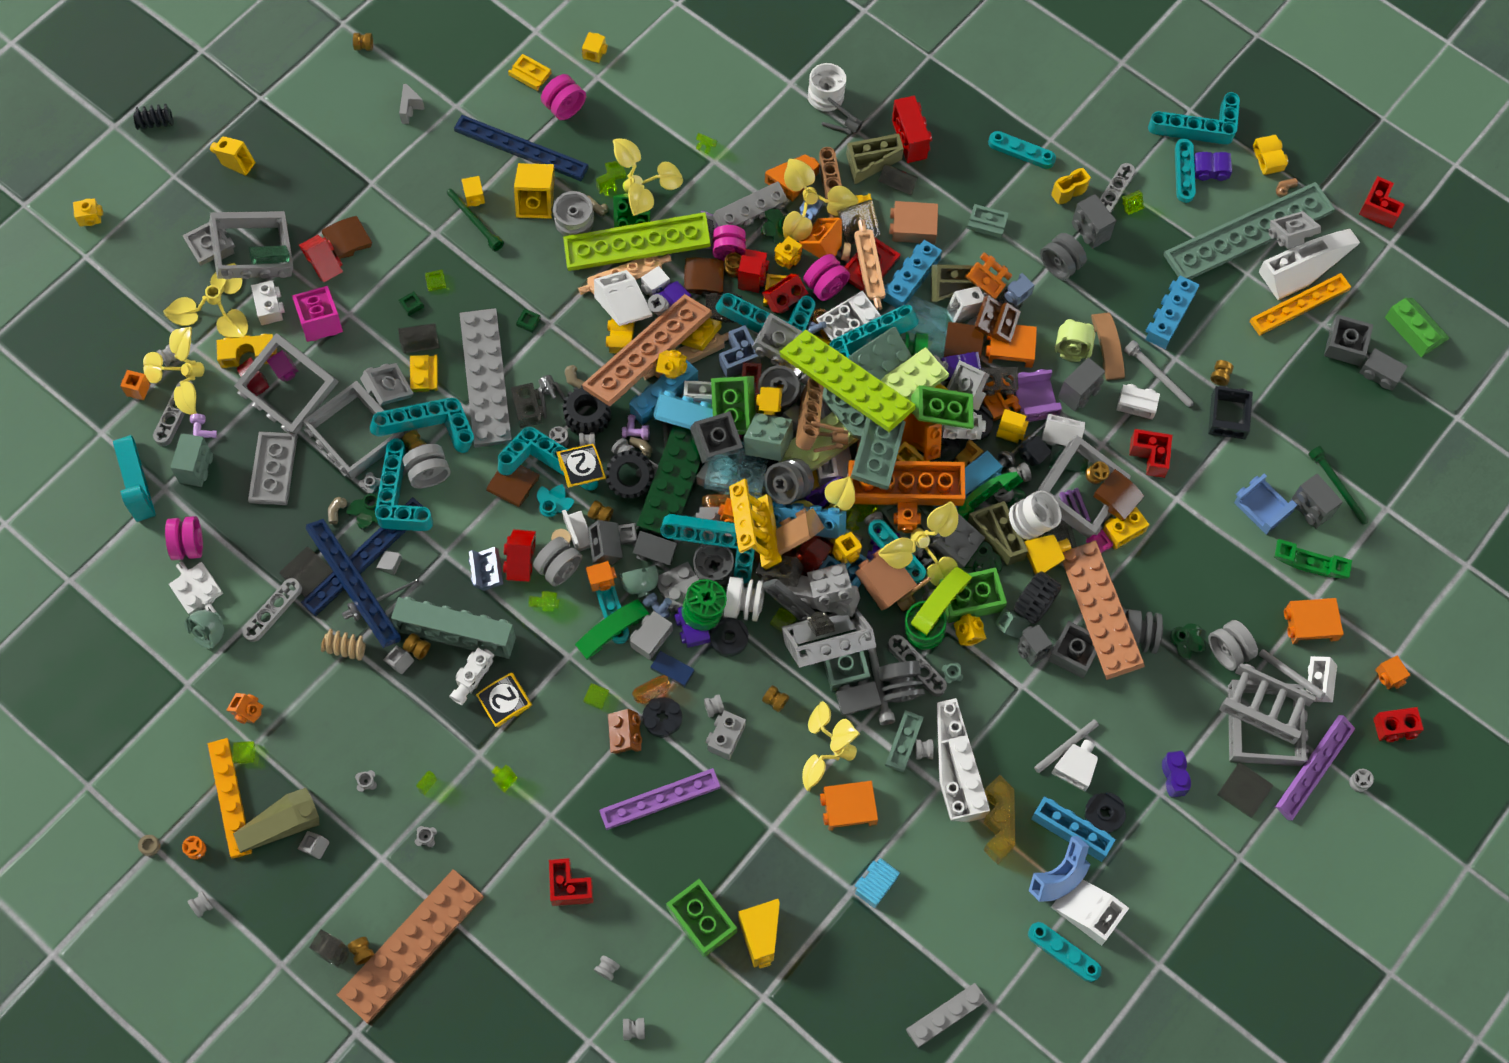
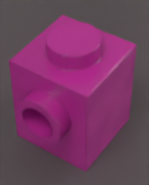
M283 350L267 360L278 379L283 382L293 379L296 376L295 374L299 372L289 355Z

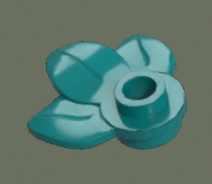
M562 484L550 491L541 486L537 492V500L540 503L539 510L545 517H553L557 513H562L563 510L567 512L574 504V499L566 498L565 488ZM552 507V510L547 511L546 508Z

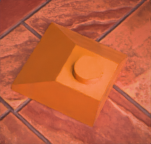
M818 218L812 225L811 234L798 243L818 258L828 254L836 256L837 251L842 246L841 218Z

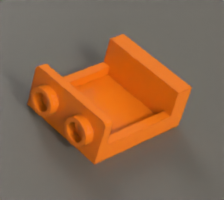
M1016 325L1010 343L987 336V340H990V345L986 346L985 356H989L988 363H992L993 359L1025 362V367L1032 368L1035 360L1037 327Z
M912 413L903 420L906 423L900 446L906 441L909 445L924 453L925 461L939 458L941 454L942 424L919 421Z
M1336 598L1290 601L1284 609V617L1288 620L1289 625L1287 629L1288 637L1291 638L1292 644H1297L1299 640L1330 638V641H1339L1344 635Z
M872 781L823 788V793L820 794L821 806H825L826 813H823L824 825H828L829 831H832L835 827L868 823L869 826L877 825L878 816Z

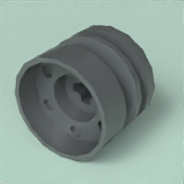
M703 544L696 550L693 564L695 574L699 580L709 579L717 582L722 587L728 585L730 576L734 577L735 568L733 553L729 547ZM715 565L718 570L714 571L712 566Z
M1127 609L1125 616L1137 647L1141 643L1142 652L1146 653L1149 648L1150 653L1156 654L1163 636L1162 614L1155 613L1153 617L1152 612H1147L1145 619L1142 620L1141 611Z
M919 661L899 662L878 668L880 681L890 682L889 686L882 688V692L892 693L883 696L884 702H905L925 694L924 689H915V687L923 685V681H913V677L921 674Z

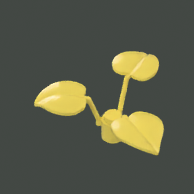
M613 140L614 154L618 163L625 168L632 167L631 172L627 175L628 179L623 182V189L628 193L633 216L649 211L654 205L652 193L648 189H644L645 186L643 184L660 178V185L666 190H675L682 185L683 178L681 173L670 162L660 163L657 167L659 175L644 181L640 176L633 175L637 167L636 163L641 160L640 150L629 140Z
M788 160L784 174L785 184L793 191H800L804 188L803 198L805 203L802 215L797 211H792L786 216L783 223L785 239L789 236L795 241L806 239L811 234L813 229L812 222L805 216L808 204H815L818 199L828 203L827 211L834 216L845 215L855 208L858 198L848 188L835 186L829 190L828 199H825L818 195L813 187H807L815 181V174L812 168L800 160Z
M215 272L210 281L211 285L205 289L206 296L202 297L198 308H196V303L192 299L181 297L163 310L164 315L171 322L180 326H190L197 322L198 315L196 312H199L205 301H207L211 305L217 304L223 314L216 323L217 330L222 336L240 338L246 336L248 332V322L245 315L237 309H232L226 314L221 304V294L224 292L231 295L238 292L242 287V278L217 279Z
M192 327L174 330L169 339L170 350L172 353H175V358L186 363L182 367H163L162 356L157 352H150L143 359V370L150 383L161 381L162 370H181V373L188 378L181 381L180 386L175 388L174 401L182 412L192 415L197 414L196 390L189 381L195 380V377H202L204 366L201 362L187 359L190 352Z
M850 476L832 481L826 486L825 497L830 502V505L824 509L839 508L840 511H845L854 505L855 488ZM805 500L794 502L802 503L806 507H810L813 505L811 502ZM832 538L829 541V548L832 554L836 538Z
M950 501L929 514L927 526L933 532L917 528L911 533V539L905 537L898 538L888 543L878 552L879 556L891 567L901 569L911 563L913 559L912 553L916 551V546L924 548L935 562L927 568V577L931 578L930 582L938 586L939 581L944 579L958 565L951 557H943L938 561L928 548L930 543L928 535L936 536L939 533L941 536L947 537L956 530L958 512L955 505Z
M823 701L816 706L810 715L808 728L813 734H817L822 730V732L828 735L832 740L830 748L835 755H821L819 757L814 754L807 760L802 778L803 784L809 792L825 773L826 764L824 759L839 760L843 758L847 761H852L855 758L857 748L850 743L860 735L853 724L847 719H842L836 724L833 734L827 731L825 725L831 719V710L828 704Z

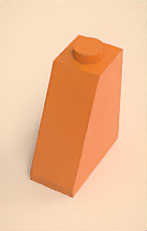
M806 154L795 158L809 165L814 171L815 177L819 174V163L815 158L809 157ZM788 162L765 172V183L771 185L779 181L786 197L792 202L804 190L803 188L800 191H793L786 186L784 174Z

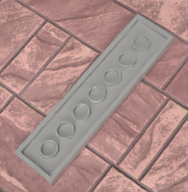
M494 308L460 313L474 447L510 443L512 437L497 310Z

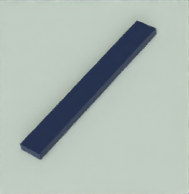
M461 115L454 127V131L535 164H554V171L578 181H582L589 168V165L465 115Z
M414 497L404 505L424 507ZM380 527L349 556L359 574L364 572L407 530L384 529ZM332 572L301 604L316 617L344 590V587L335 573Z
M321 519L306 524L305 529L381 646L385 648L400 642L401 636L325 520Z

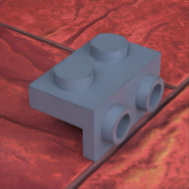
M492 547L481 552L469 551V565L472 572L471 582L473 586L486 591L503 585L499 549Z

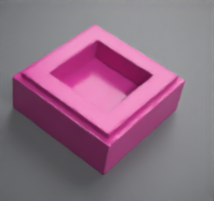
M1103 530L1097 535L1094 534L1086 539L1087 543L1096 540L1101 553L1113 547V543Z

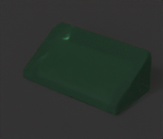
M286 245L249 247L252 264L289 262L290 253Z
M1052 446L1049 468L1054 466L1065 447ZM1076 451L1064 470L1086 473L1089 460Z

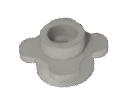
M368 472L366 477L359 481V486L364 488L367 493L372 494L379 488L381 479L376 478L372 472Z
M370 770L356 774L355 779L358 783L357 790L359 792H363L366 789L374 790L377 787L374 781V771Z
M418 827L415 844L417 846L427 845L428 847H433L435 845L434 836L437 834V830L434 827Z

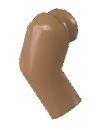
M1297 179L1280 181L1276 188V194L1279 197L1286 196L1289 188L1298 186Z

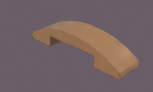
M1110 312L1092 314L1094 330L1097 332L1104 360L1102 365L1105 370L1106 381L1124 379L1125 371L1122 350L1114 320Z

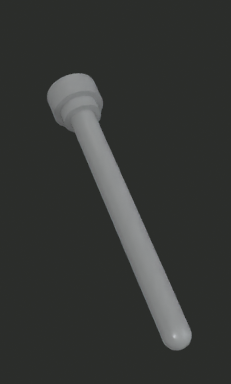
M1135 340L1125 347L1124 351L1129 356H1135L1186 406H1193L1194 402L1140 351V345Z
M876 648L868 649L874 681L881 701V711L878 718L880 725H889L895 722V716L891 709L888 708V703L884 702L883 696L886 694L882 692L884 685L879 677L878 668L880 666Z

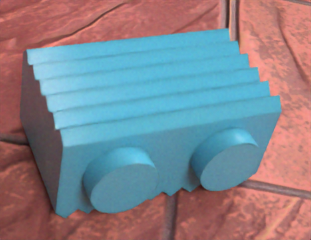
M881 858L877 862L873 861L867 869L868 875L865 878L861 876L855 884L857 888L855 894L873 908H876L900 875L899 871Z

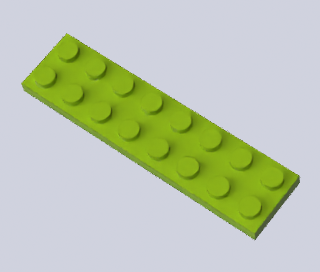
M706 212L563 237L568 271L711 247Z
M804 330L779 351L780 357L888 432L916 409L913 402L807 330Z

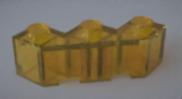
M1001 775L985 788L986 798L995 808L986 815L983 821L996 835L986 844L984 851L997 864L1004 860L1015 847L1014 788Z

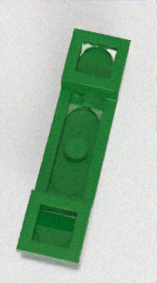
M1017 472L1002 474L990 479L975 489L965 499L963 506H960L957 511L958 514L967 521L969 514L975 512L973 509L1003 487L1007 492L1011 491L1022 483L1023 479Z
M1281 539L1277 540L1274 558L1296 569L1321 576L1343 579L1350 577L1352 560L1336 555L1332 557L1297 548L1295 543Z
M637 599L616 610L595 625L575 646L585 659L588 660L602 650V646L632 624L633 626L637 625L646 615L650 614Z

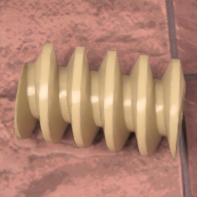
M329 629L321 644V652L326 651L328 654L334 652L336 656L341 654L342 657L349 656L350 659L357 658L358 661L362 660L366 648L363 636L356 640L355 634H352L349 639L348 632H345L340 637V631L338 630L333 635V629Z

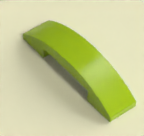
M956 566L929 596L912 620L911 625L927 635L954 598L971 581L972 576Z

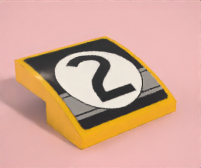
M594 444L556 452L568 488L606 478Z
M513 673L498 679L476 694L494 726L498 728L513 716L518 717L532 706Z

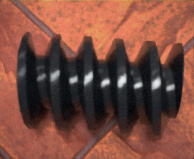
M157 104V110H154L153 106L150 105L149 111L143 106L142 112L136 107L133 115L137 130H139L140 126L142 129H146L147 125L149 128H153L154 124L159 128L161 123L164 127H167L168 123L171 126L174 125L173 114L167 104H164V109H161L160 105Z

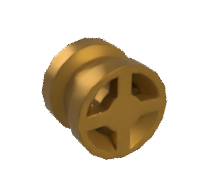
M1101 461L1095 462L1086 470V478L1092 484H1099L1109 475V467Z

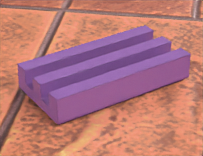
M1074 488L1072 491L1070 489L1067 492H1060L1061 501L1069 506L1066 497H1069L1073 510L1081 515L1073 496L1075 495L1083 518L1091 522L1078 488Z

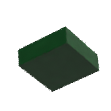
M415 291L399 299L400 305L408 316L424 308V304Z
M524 308L516 322V326L533 333L541 320V315Z

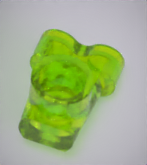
M542 591L541 598L529 596L528 606L542 607V611L554 612V608H559L558 592Z

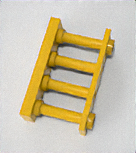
M746 479L729 486L739 552L743 553L751 548L760 554L761 566L765 569L782 562L781 555L778 552L777 528L771 496L766 494L756 499L749 494Z

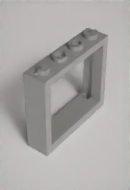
M285 211L210 213L209 226L217 279H249L258 277L265 279L269 277L286 278L292 276L293 261ZM278 228L284 264L222 265L217 229Z
M276 333L234 387L239 390L237 393L244 399L250 398L253 401L252 405L259 411L265 410L267 412L266 416L273 422L279 421L282 424L281 428L288 434L290 432L298 434L304 426L303 420L318 409L339 381ZM279 345L325 381L292 424L246 388L247 384Z
M355 381L303 420L305 433L310 438L312 436L315 438V444L321 451L325 450L328 453L326 455L333 464L336 462L342 475H348L351 480L385 455L386 447L390 440L395 438L402 440L404 436L403 432L391 434L392 436L349 467L315 428L357 397L373 415L384 411L358 381Z
M1077 435L1068 442L1037 491H1046L1052 495L1061 509V519L1083 536L1089 538L1101 531L1103 527L1101 526L1102 522L1106 521L1111 515L1108 512L1109 507L1104 504L1091 524L1050 493L1076 451L1093 464L1098 461L1104 462L1109 467V475L1116 469L1128 479L1131 476Z
M857 608L854 612V619H850L846 615L841 616L837 613H832L781 627L785 645L799 667L875 648L876 642L873 628ZM854 629L857 630L856 632H852V633H849V634H845V635L833 637V638H830V639H826V640L814 642V643H811V644H807V645H803V646H799V647H798V645H797V644H801V643H804V642H808V641L820 639V638H823V637H827V636L839 634V633H842V632H846V631H850V630H854ZM805 650L806 654L802 655L800 651Z
M1232 680L1228 685V698H1232L1239 680ZM1248 681L1243 693H1256L1260 684ZM1288 684L1299 690H1304V687L1300 684ZM1267 688L1265 694L1278 695V692ZM1293 700V710L1297 703L1296 700ZM1305 707L1296 725L1297 730L1302 731L1294 744L1295 756L1242 753L1241 720L1228 714L1230 762L1301 767L1308 760L1307 754L1309 749L1306 748L1308 730L1305 729L1308 713Z

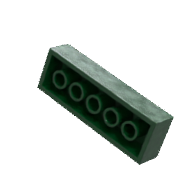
M673 425L640 514L636 532L640 533L642 531L674 542V539L665 538L661 534L660 529L663 519L669 514L683 516L696 481V476L702 464L690 429Z

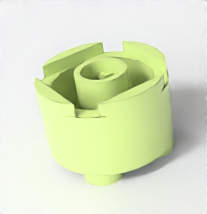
M1072 319L1066 320L1058 330L1055 346L1056 353L1058 351L1061 358L1072 362H1079L1082 358H1090L1095 340L1094 326L1092 324L1075 322Z

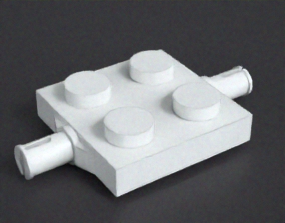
M179 562L180 565L177 564L176 567L181 575L171 582L169 586L187 613L191 615L202 609L217 613L212 603L223 592L205 565L200 562L193 568L187 569L184 562Z

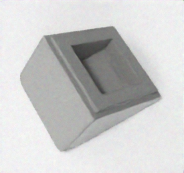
M384 551L376 568L395 575L403 558L400 553Z
M396 645L384 658V661L398 673L403 674L414 662V659L408 652Z
M307 831L298 850L321 859L329 845V841L321 835Z

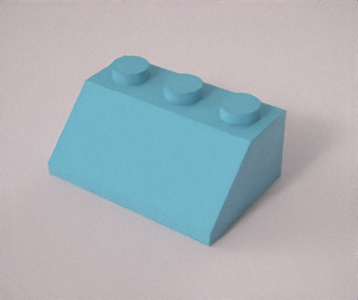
M665 390L664 393H659L654 410V418L656 420L688 429L696 421L713 417L712 403L701 401V403L694 402V398L685 395L682 398L675 396L676 393Z

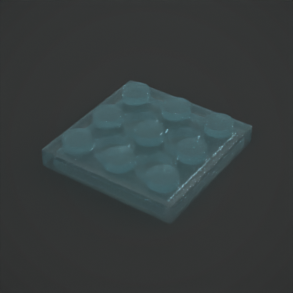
M741 442L743 448L738 453L709 461L704 489L730 492L729 486L746 479L749 494L761 497L769 459L745 455L744 442Z

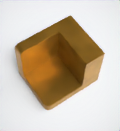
M968 440L965 449L958 454L955 462H965V467H967L983 454V450L973 441Z

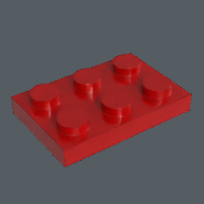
M874 237L883 279L900 259L901 254ZM856 253L845 265V268L850 273L848 282L865 293L858 253Z

